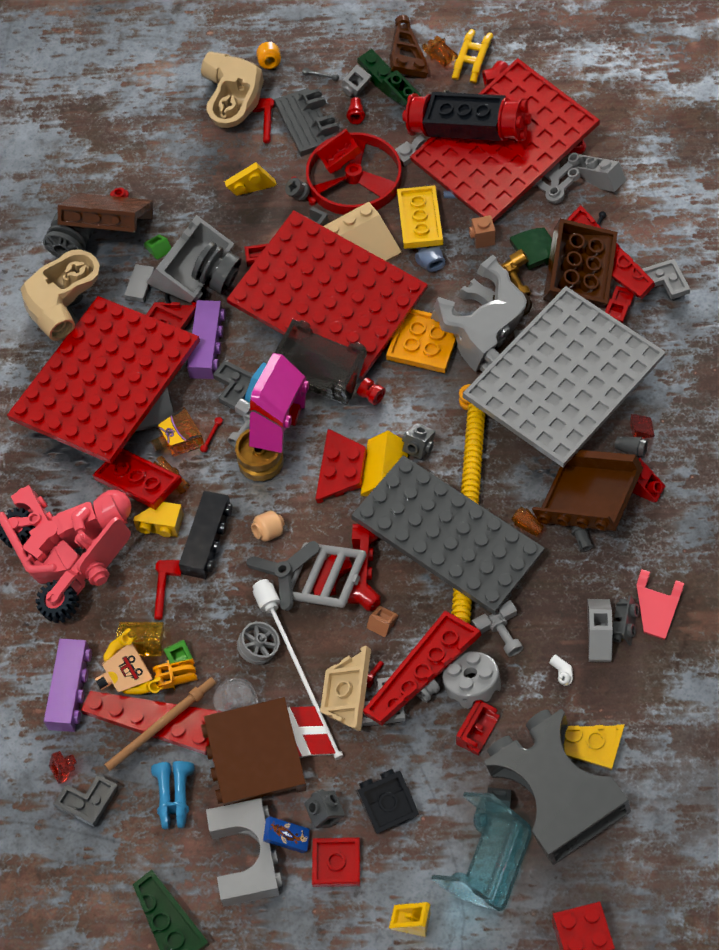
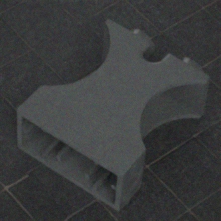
M547 709L540 711L526 723L534 743L531 748H523L518 740L513 741L510 736H505L489 747L487 752L490 757L484 761L492 778L513 780L524 786L534 796L537 814L532 832L538 845L552 865L558 863L631 812L628 798L612 776L605 777L587 773L578 768L566 755L564 741L569 725L563 709H560L553 715Z

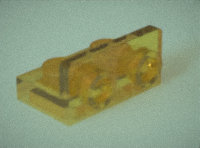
M163 622L119 623L116 638L121 636L126 629L130 628L131 630L127 635L130 638L137 636L133 644L140 656L162 655Z

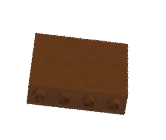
M78 193L58 205L57 225L135 232L137 218L153 220V200Z
M579 450L564 467L560 466L542 507H533L532 511L538 521L543 524L552 523L561 526H577L583 529L594 528L601 531H616L643 467L634 454Z
M285 697L204 716L205 724L201 725L203 737L209 738L210 745L206 746L208 760L213 759L215 767L210 769L213 782L218 781L220 789L215 790L218 804L223 803V806L292 789H297V793L306 791L304 774Z

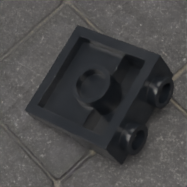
M393 768L381 773V779L375 782L370 778L359 783L360 788L356 790L376 834L419 815L401 771L394 773Z

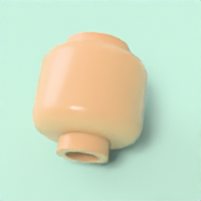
M270 510L255 516L251 529L257 539L266 542L281 536L285 523L281 515Z

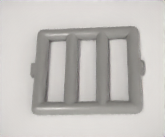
M319 544L318 556L302 593L292 591L293 600L344 608L354 585H358L360 580L359 572L367 554L364 550ZM327 555H337L321 595L311 594ZM345 558H356L339 599L329 597ZM303 565L294 572V576L291 579L292 590L299 577Z

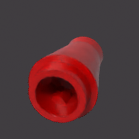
M358 97L350 100V106L346 114L347 119L352 124H360L365 118L361 99Z

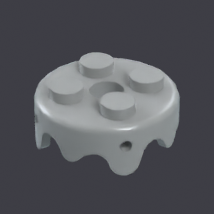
M462 653L443 671V683L448 697L455 699L466 709H470L476 700L489 701L496 690H501L498 665L494 659L484 653ZM470 673L476 674L473 678L466 677Z

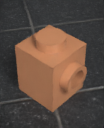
M491 215L472 219L469 235L474 240L476 248L495 245V227Z

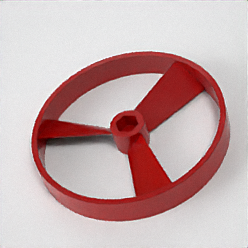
M350 133L362 152L355 159L349 161L345 168V176L312 185L310 173L315 162L320 158L316 150L333 137L322 142L312 152L306 165V179L310 188L309 192L320 206L333 213L345 215L363 205L339 204L320 195V193L345 179L349 184H360L380 197L370 202L376 211L387 205L395 197L402 181L399 155L388 142L367 133ZM366 144L383 150L394 160L398 168V176L395 182L362 170L361 161Z

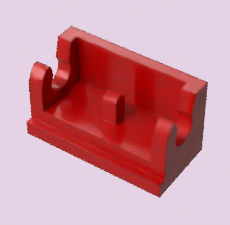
M476 700L456 735V745L479 756L500 718V715L496 714L498 710L482 700Z

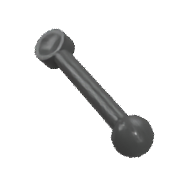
M303 68L302 70L305 76L311 74L332 78L334 81L339 79L338 74L331 75L310 71L309 68Z

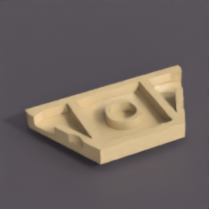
M367 646L360 648L361 652L354 657L347 656L339 664L333 665L326 670L320 712L325 716L357 731H361L371 654V649Z

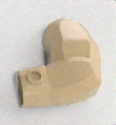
M208 52L202 62L201 74L204 78L218 85L207 103L206 111L215 125L221 128L237 126L246 119L259 102L264 82L262 70L254 63L228 54Z
M79 249L64 253L58 259L41 267L20 288L24 306L29 316L53 341L66 338L74 330L75 322L67 306L78 295L92 287L98 279L100 265L97 258L87 251Z

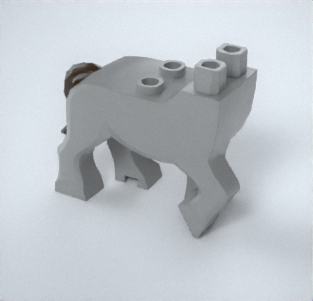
M494 255L480 264L477 274L492 280L495 284V292L473 279L468 287L464 286L461 288L458 295L463 300H476L482 306L472 315L461 316L454 309L455 302L438 297L431 319L440 323L443 331L454 334L461 356L475 372L479 369L483 372L500 355L495 350V347L499 348L505 342V338L517 327L522 316L527 315L532 308V301L529 296L520 291L511 282V275L509 276V272L498 263Z

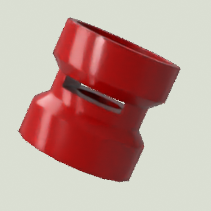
M365 378L357 389V395L367 398L368 402L374 406L379 404L386 392L384 387L375 385L374 381L370 378Z

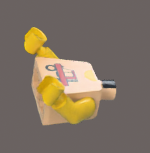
M128 628L121 636L109 644L103 655L104 662L102 663L106 672L95 678L101 690L113 684L118 692L122 691L124 694L158 693L164 689V686L158 687L156 685V682L161 680V678L156 677L152 680V675L133 644L137 636L130 638L127 633L131 629Z

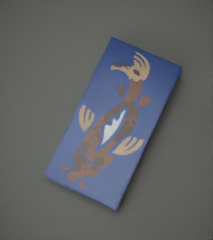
M268 817L265 822L263 841L305 853L308 850L310 829L274 817Z

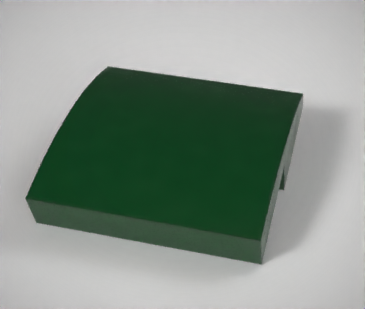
M545 228L527 230L510 237V243L516 251L522 249L529 260L525 265L529 270L544 262L546 265L549 264L552 238Z

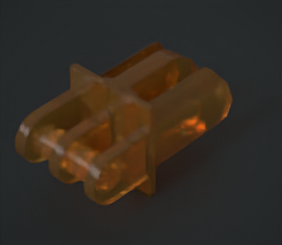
M435 36L434 40L430 39L428 44L424 43L422 45L423 50L430 56L431 61L435 59L443 67L458 58L457 53L445 44V38L441 39L439 36Z

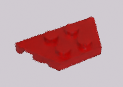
M154 302L146 315L184 330L195 314L196 302H192V305H180V302Z
M327 430L315 498L317 503L324 502L323 499L332 495L337 497L347 491H353L361 487L367 454L365 446L333 430Z

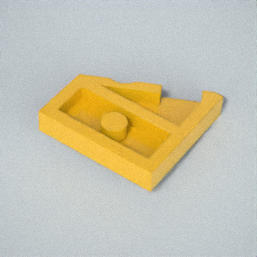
M256 162L224 181L226 187L236 196L277 185L275 179Z

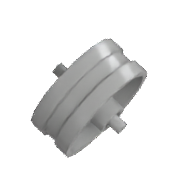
M257 621L249 623L242 630L237 640V650L241 657L247 662L256 665L269 662L278 651L280 645L279 635L276 630L267 623ZM254 631V636L250 635L247 632ZM244 638H246L247 640H249V641H251V642L245 644ZM265 647L273 648L272 653L269 654Z

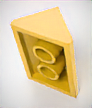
M385 431L368 439L361 496L367 497L403 455L408 458V453L402 451L404 446L402 438L390 431Z

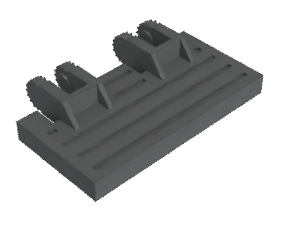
M306 88L274 99L275 106L300 156L312 153L322 142L334 137L333 134L340 130L339 125L334 123L336 120L334 115L330 114L323 117L319 109L326 104L320 89L310 90Z

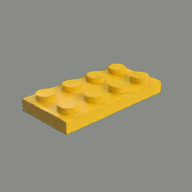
M436 186L397 189L404 249L443 245Z

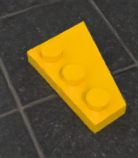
M625 724L616 726H568L564 741L566 755L569 758L612 770Z

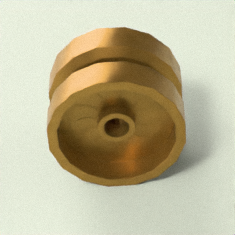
M247 429L240 434L235 445L240 472L246 478L253 481L272 479L279 474L283 467V452L279 453L249 447L250 429Z

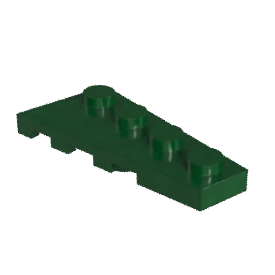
M150 870L133 884L159 950H203L210 945L153 870Z

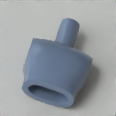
M440 247L417 248L419 251L415 254V260L419 266L430 272L444 267L445 259Z

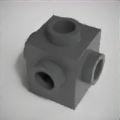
M416 423L410 431L407 430L402 438V442H404L402 451L410 454L412 457L422 459L426 453L432 451L436 431Z
M317 790L304 803L314 828L332 827L345 816L335 791Z

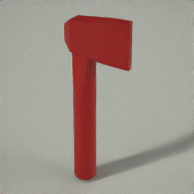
M259 98L257 106L252 111H264L263 142L265 144L270 143L271 109L274 107V100L272 98Z
M159 560L156 563L155 570L158 572L154 611L155 620L163 619L167 575L181 577L180 560Z

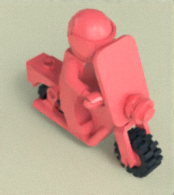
M28 485L19 489L11 496L14 504L18 507L13 508L14 512L10 509L7 510L8 515L0 512V539L11 549L12 547L14 548L25 570L38 583L47 584L48 586L47 588L42 586L40 589L43 592L37 593L40 599H36L38 604L36 607L50 622L58 623L60 620L63 623L66 622L65 617L70 620L72 618L70 614H76L77 611L74 607L79 608V603L77 602L79 601L78 595L85 587V579L91 585L97 586L107 582L110 573L106 568L129 540L131 531L125 524L128 523L127 518L131 513L132 507L128 496L119 490H108L97 497L93 504L85 502L53 516L50 511L47 513L45 508L48 505L43 497H38L37 493ZM81 547L87 551L80 556L74 549Z

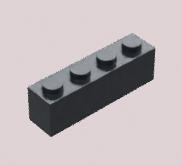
M209 491L203 492L179 562L182 575L207 579L208 573L212 572L215 553L218 554L220 549V537L226 531L227 516L230 517L233 505L230 504L228 495Z

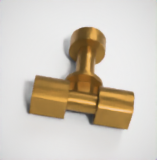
M520 249L509 256L510 260L500 265L509 272L512 283L520 291L530 296L531 291L527 285L523 286L517 275L519 267L529 262L525 252Z

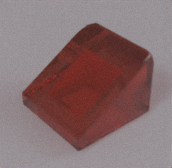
M631 414L630 425L633 437L650 438L655 436L650 417Z

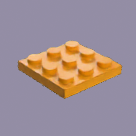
M412 309L393 336L386 354V360L445 373L457 340L453 333L443 331L440 323L431 319L432 313Z

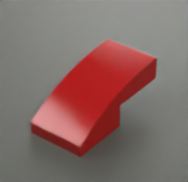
M616 285L605 312L623 323L635 295L628 289Z

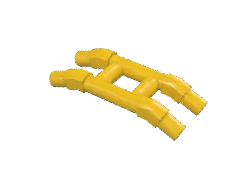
M469 30L465 35L463 45L454 65L453 80H459L463 64L468 63L473 64L469 82L472 84L477 83L483 60L493 39L492 33H487L482 40V44L472 42L476 34L475 30ZM468 49L479 51L478 56H467Z

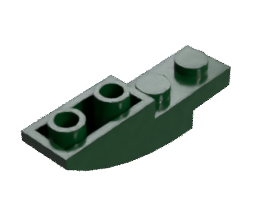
M370 49L358 58L357 63L371 75L370 81L395 102L407 106L409 95L417 93L421 96L398 70L392 72L391 68L373 49Z

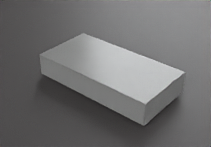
M135 264L124 294L126 300L145 301L150 287L146 282L154 272V267Z

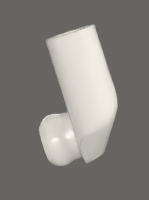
M555 654L549 664L558 669L559 683L567 686L573 680L572 666Z

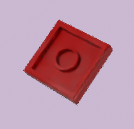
M360 837L313 838L312 887L360 886Z

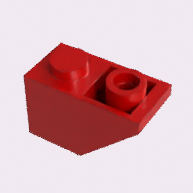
M639 458L638 460L643 469L632 493L655 503L658 501L665 485L644 461Z

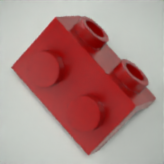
M347 129L341 131L316 150L317 155L330 174L340 170L344 164L355 159L362 152Z

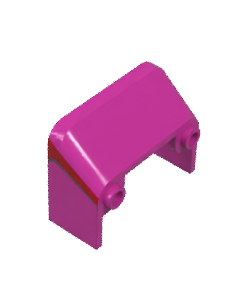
M272 354L253 388L250 399L249 447L279 453L283 452L284 432L291 425L292 416L289 415V409L292 403L300 404L301 408L304 409L306 393L309 389V381H306V376L282 354Z

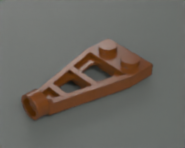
M400 15L395 19L396 28L389 58L391 71L398 70L402 74L426 78L428 75L426 59L411 30L409 17ZM400 38L408 39L409 43L401 42ZM400 50L412 52L414 58L400 55Z

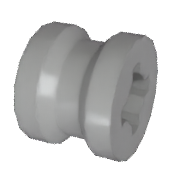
M433 679L417 696L427 703L431 699V695L440 690V686Z

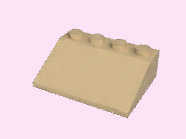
M370 202L323 226L387 262L402 255L400 248L380 214Z

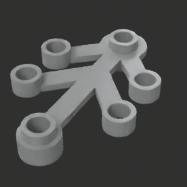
M571 153L568 156V162L561 169L559 162L544 176L551 181V186L544 183L541 178L533 187H538L544 191L546 199L552 204L562 202L565 196L564 190L580 178L579 170L573 168L580 163L579 155ZM568 174V177L561 184H559V180L564 175Z

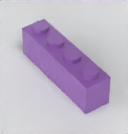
M197 300L192 334L199 336L200 342L188 358L187 369L190 378L214 379L213 374L219 367V360L217 359V354L221 353L219 338L223 337V326H221V323L225 321L226 311L222 309L221 301Z
M59 639L44 723L48 730L75 732L76 724L80 723L81 712L79 711L80 703L84 702L85 696L83 684L88 680L87 662H90L92 658V649H89L86 640Z

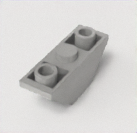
M587 599L589 662H611L613 629L610 599Z

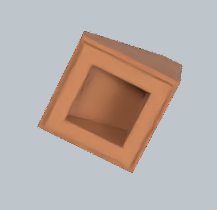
M379 606L369 616L367 629L386 637L399 615Z

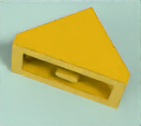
M430 903L394 905L389 929L426 937L431 915Z

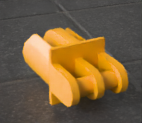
M193 658L171 664L167 660V663L153 667V672L156 673L154 679L156 677L161 678L157 682V686H164V689H175V685L198 680L195 674L196 669Z

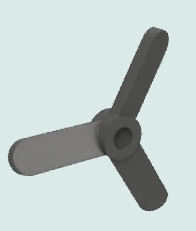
M311 541L287 561L279 563L255 556L248 558L246 563L250 569L278 577L280 607L285 611H289L293 606L291 579L294 576V572L319 552L320 546L317 542Z

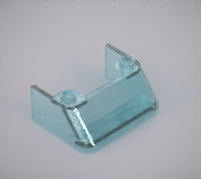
M464 792L463 797L477 808L473 822L475 828L482 834L467 875L456 872L452 876L432 875L431 879L457 898L490 910L501 911L507 905L531 839V827L527 821L492 793Z

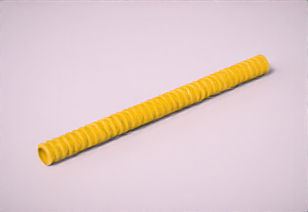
M469 404L467 406V428L461 493L479 504L485 413L473 404ZM453 588L454 598L452 599L451 614L470 624L472 600Z

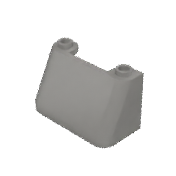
M196 215L146 283L153 288L189 303L193 300L197 302L203 294L200 290L204 284L200 283V278L194 280L191 275L199 254L210 242H214L217 244V248L223 247V258L228 252H232L230 249L234 243Z

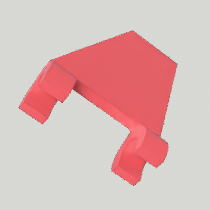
M642 569L636 587L643 632L665 640L681 597L684 583L675 581L672 593L669 596L646 588L650 572Z

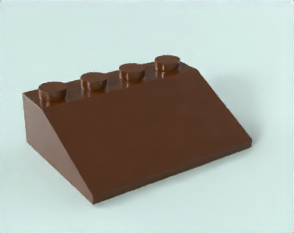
M560 218L553 231L543 300L552 301L567 286L592 304L607 306L618 232Z

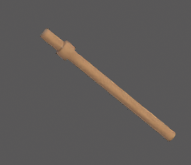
M210 677L198 688H193L188 692L189 695L106 762L104 764L109 771L114 769L194 702L198 703L204 698V694L216 685L215 680Z

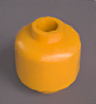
M264 42L258 47L256 55L258 63L262 68L274 69L280 64L281 54L279 47L275 43Z

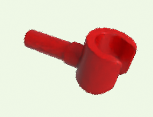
M379 661L370 674H368L366 687L370 688L373 685L374 677L384 665L382 661Z

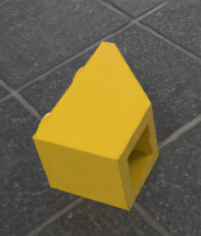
M162 502L156 510L148 508L136 515L133 521L136 530L141 533H155L163 537H178L184 513L181 504Z

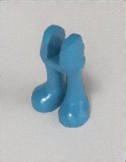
M161 762L151 766L152 776L157 778L159 785V807L157 808V814H159L162 829L170 828V814H176L178 828L185 827L189 812V806H187L186 779L195 771L194 764L191 762H173L175 802L170 800L171 764Z

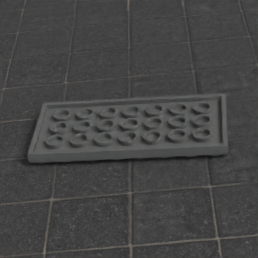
M404 455L353 512L351 517L352 520L493 615L545 550L543 546Z

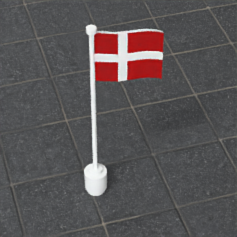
M268 579L260 580L253 585V595L261 612L272 613L313 706L287 708L299 758L334 755L335 760H339L344 755L337 748L276 614V610L280 605L278 594Z

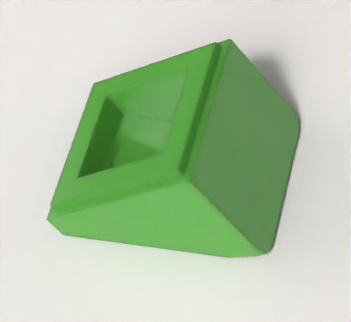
M160 234L144 243L145 248L157 260L168 254L171 250L168 239Z
M180 640L163 649L170 664L193 658L184 640Z

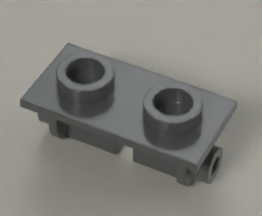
M631 595L628 596V600L620 599L617 602L614 618L622 621H614L612 627V640L614 642H621L622 639H625L629 646H631L632 637H635V620L639 616V606Z

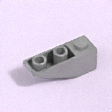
M578 154L580 163L573 168L579 170L580 177L599 189L615 192L626 181L619 161Z

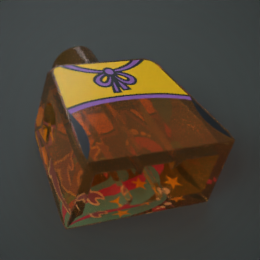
M185 407L160 422L157 426L160 437L151 440V444L156 452L167 447L172 456H178L199 449L201 445H204L202 435Z

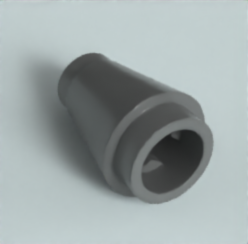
M617 436L615 441L616 449L628 454H634L637 458L639 456L644 457L646 454L648 441L644 440L643 437Z

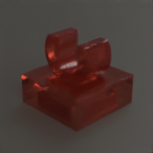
M60 751L51 755L49 767L58 784L67 781L69 772L75 770L74 764L77 763L73 755L64 758Z

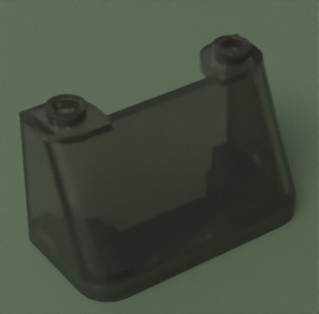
M292 319L275 353L282 354L306 376V381H309L308 390L339 403L349 404L367 356L365 346L358 342L350 343L348 347L314 334L310 328L311 325L306 321Z

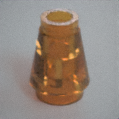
M522 506L511 519L515 526L536 537L544 528L529 509H524Z

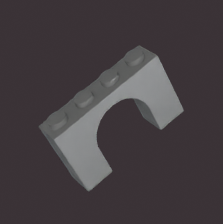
M259 798L206 809L209 832L212 839L244 834L254 838L260 845L259 857L252 867L242 872L217 877L223 907L279 896L278 887L283 885L280 872L276 873L274 867L275 864H279L276 849L271 850L270 843L263 841L266 818L270 817L268 805L263 806L262 799Z

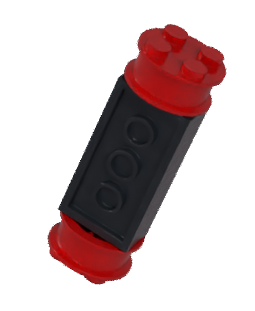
M432 92V94H427L425 97L419 96L417 93L409 95L402 119L406 122L407 132L411 136L423 133L426 137L506 141L509 138L522 142L527 137V127L531 124V113H528V102L525 99L510 101L505 95Z

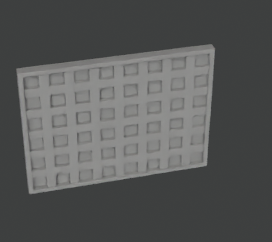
M565 286L463 392V398L555 463L564 467L665 357L666 352Z

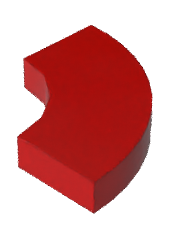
M331 555L324 561L313 587L314 595H321L337 555ZM349 557L345 558L330 596L336 594L338 580L352 569Z

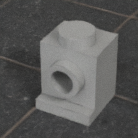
M356 65L343 79L342 87L344 93L348 96L353 95L357 97L366 85L369 84L371 75Z

